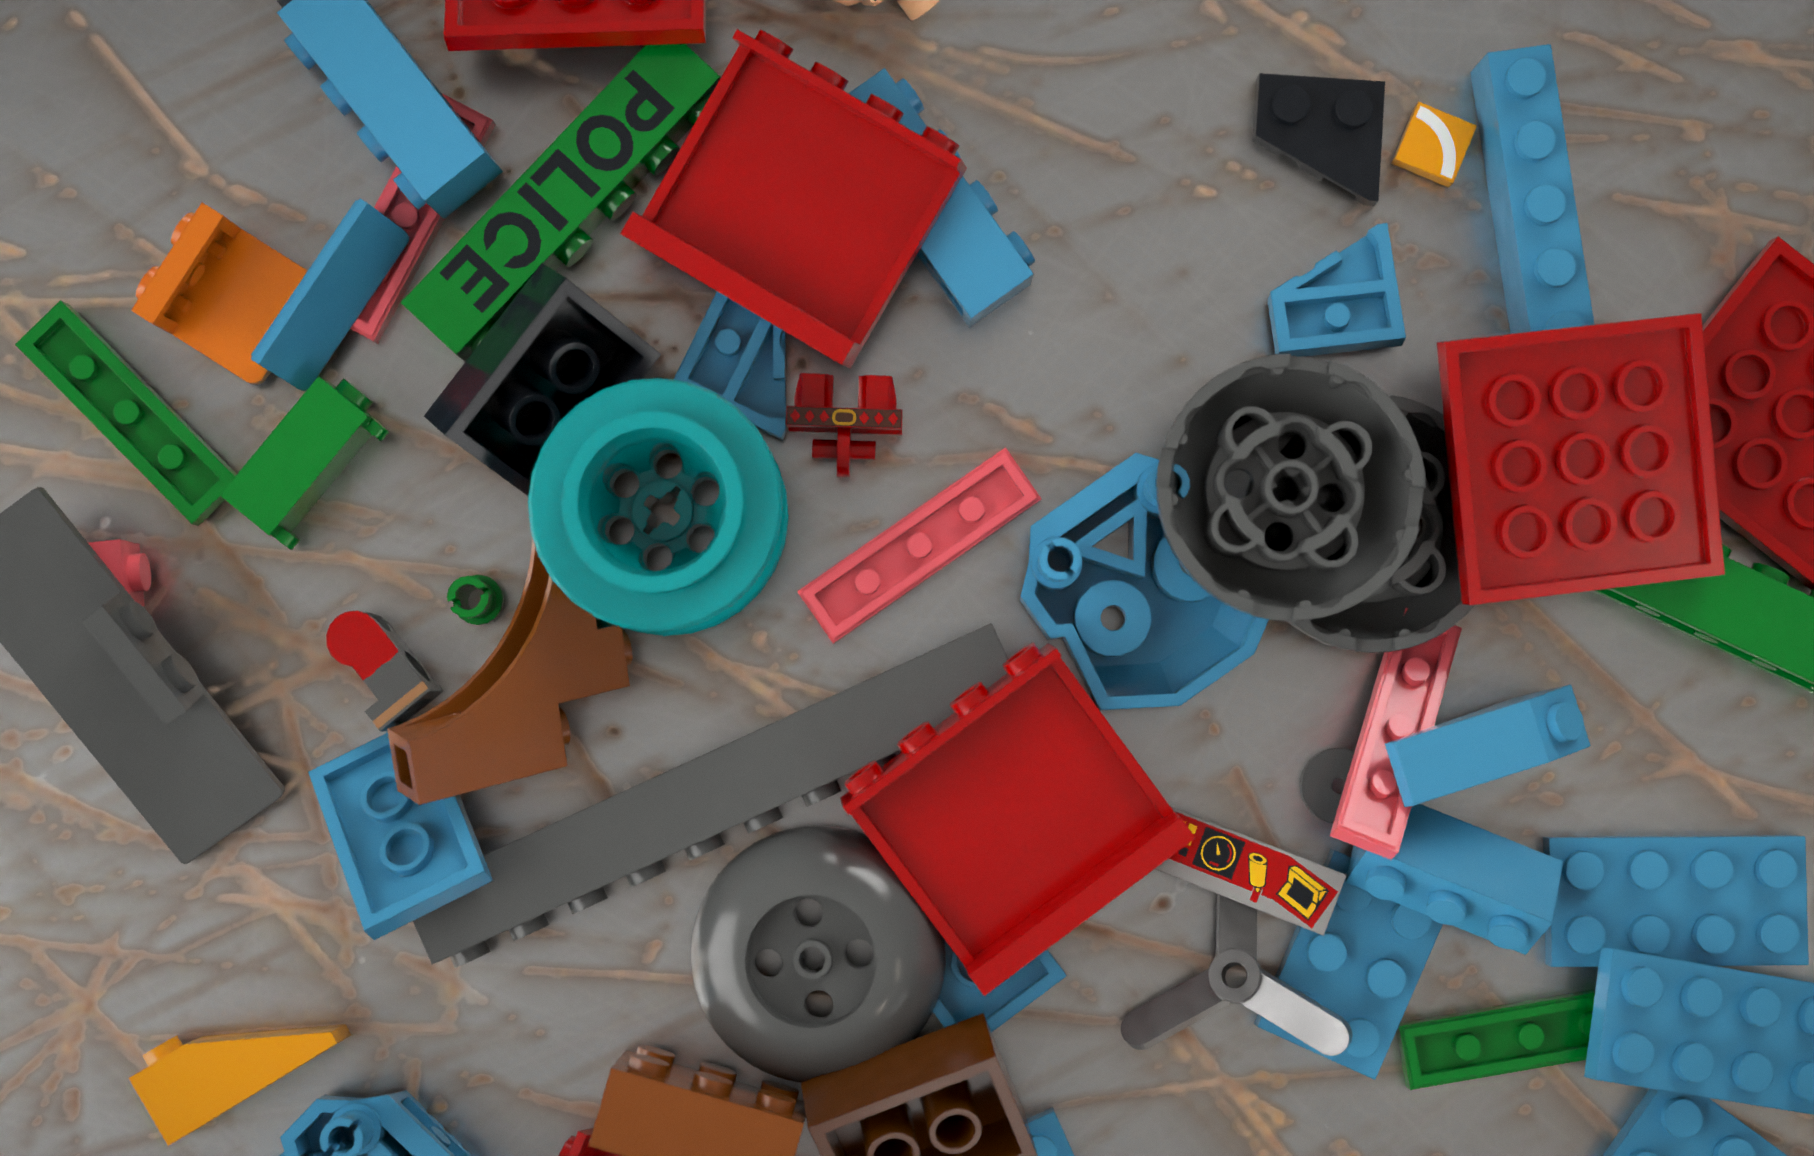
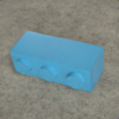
M1417 804L1411 807L1399 853L1390 860L1353 845L1345 883L1368 891L1378 899L1390 900L1425 914L1438 923L1452 925L1487 939L1500 948L1512 949L1526 955L1553 923L1563 861L1422 804Z

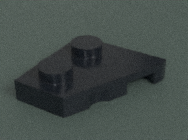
M1259 73L1256 79L1253 142L1277 156H1288L1295 160L1300 169L1317 179L1322 180L1326 178L1354 194L1356 196L1355 200L1364 206H1375L1379 201L1385 81Z

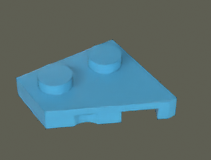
M1387 223L1377 224L1369 229L1366 236L1339 253L1337 250L1318 261L1308 273L1303 276H1295L1270 292L1267 302L1275 354H1291V356L1306 357L1403 345L1406 334Z
M716 292L673 380L686 381L717 393L738 407L758 429L783 440L787 432L786 332L721 293Z

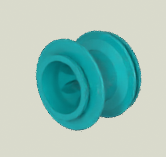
M664 378L630 380L597 392L573 408L556 425L542 446L532 472L528 497L530 531L538 556L553 582L568 598L596 618L635 632L660 636L692 634L717 626L741 612L761 593L775 572L785 546L789 521L787 491L779 466L757 427L738 407L717 393L686 381ZM667 453L677 454L682 460L681 471L673 478H663L657 473V462L661 456ZM625 472L636 474L639 480L637 492L627 498L617 496L614 490L616 478ZM706 480L718 483L719 495L712 505L703 506L695 501L694 491L699 483ZM673 498H677L674 510L680 515L678 522L674 526L663 522L657 529L654 528L653 525L656 522L657 516L651 511L652 505L657 500L663 504H668ZM617 519H629L634 526V534L631 540L621 545L614 544L609 536L610 526ZM707 526L714 531L713 539L702 552L693 551L689 544L690 535L693 534L696 528ZM660 545L668 547L672 553L671 563L665 569L652 571L647 565L648 552Z

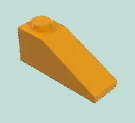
M346 1024L207 1035L184 1045L177 1035L144 1054L142 1057L148 1067L131 1076L129 1080L169 1146L351 1036V1033Z

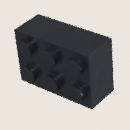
M541 263L424 417L445 436L529 497L533 469L542 446L556 425L580 402L597 392L630 380L643 379L661 353L569 279Z

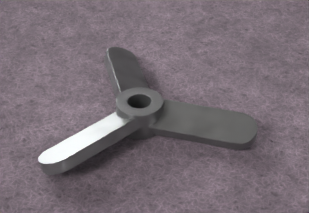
M1217 894L1216 957L1210 964L1209 969L1131 1011L1124 1017L1121 1023V1035L1124 1040L1134 1049L1145 1050L1226 1005L1233 1003L1246 1006L1324 1055H1339L1349 1047L1352 1041V1029L1344 1018L1261 968L1257 962V909ZM1236 965L1243 966L1247 972L1246 982L1239 988L1228 987L1225 980L1227 971Z

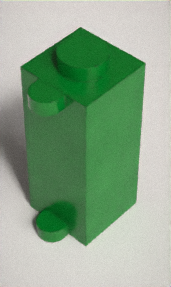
M318 376L220 496L267 535L276 538L284 546L293 550L300 539L292 531L369 438L373 435L382 442L390 431L367 412L374 402L353 384L343 378L335 386Z

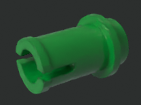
M477 574L460 577L455 580L448 589L447 602H453V607L450 609L465 622L483 625L490 623L498 617L503 608L504 596L502 589L496 581L488 576ZM475 589L482 590L484 594L480 595L479 604L471 609L468 602L470 594Z

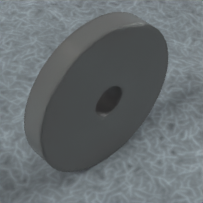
M1346 748L1323 750L1314 755L1302 771L1300 792L1303 802L1313 815L1325 822H1334L1342 793H1335L1332 789V783L1337 778H1341L1346 782L1354 750Z

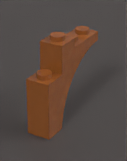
M533 537L528 574L520 602L510 625L495 650L482 667L445 701L412 720L387 728L397 791L418 805L568 766L565 745L570 742V726L566 714L559 707V704L630 686L627 666L632 663L633 653L627 633L620 626L596 618L568 598L553 582L541 562Z

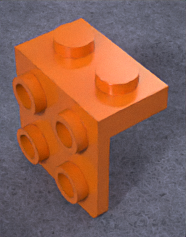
M202 202L195 213L190 212L186 214L175 227L171 237L173 247L160 267H152L141 279L136 289V298L138 300L131 311L151 324L174 335L252 385H259L266 381L271 372L251 360V354L308 270L247 233L228 218Z

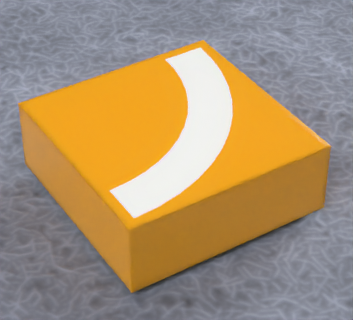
M1418 102L1412 111L1391 164L1449 188L1455 181L1477 125Z

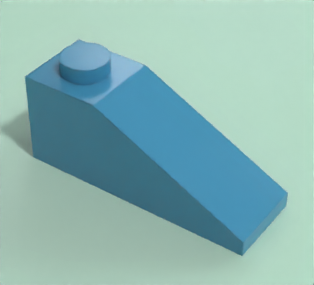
M1571 684L1514 697L1385 744L1404 807L1414 806L1537 767L1591 746L1584 726L1583 716L1579 710Z

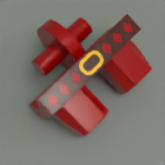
M800 373L794 396V406H787L786 426L789 433L837 434V440L813 439L812 458L837 459V477H850L851 459L875 460L876 441L851 440V434L902 436L903 413L902 409H896L897 399L892 376H859L858 408L833 407L834 375Z

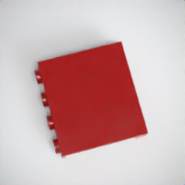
M737 29L732 38L739 44L738 49L643 215L632 212L620 234L837 363L851 369L967 170L962 159L955 156L960 146L947 136L928 126L925 127L921 135L903 126L899 122L904 113L873 94H870L866 103L844 91L849 81L830 68L815 62L809 71L791 61L789 57L793 49L773 35L760 29L754 39Z
M1031 643L1019 650L1002 665L1007 672L1006 675L987 689L982 682H978L965 690L950 703V707L955 713L934 728L929 721L914 728L897 743V746L902 751L900 754L882 767L879 766L876 760L863 766L845 781L844 785L849 791L840 797L843 809L848 815H852L965 966L969 977L984 996L1196 838L1183 819L1173 811L1061 659L1062 655L1057 648L1049 643L1041 649H1038L1035 643Z

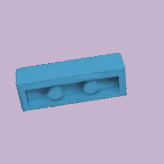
M361 198L355 200L252 352L251 360L297 389L306 391L319 376L409 243V235Z

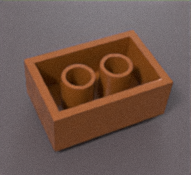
M638 1045L636 1053L625 1050L611 1067L588 1145L621 1156H795L806 1119L804 1101L797 1099L799 1090L789 1085L763 1080L760 1088L736 1082L737 1072L729 1068L701 1062L699 1069L694 1070L673 1064L676 1055L667 1050L648 1045Z

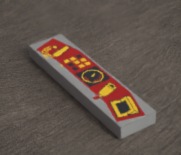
M1171 807L1183 819L1196 838L1155 868L1156 870L1324 936L1347 876L1346 874Z

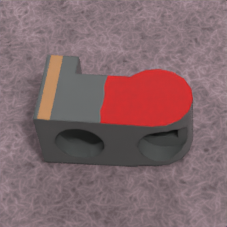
M347 611L337 616L329 625L326 643L331 656L340 664L353 667L378 699L365 713L380 732L407 722L443 692L401 637L381 616L369 612Z

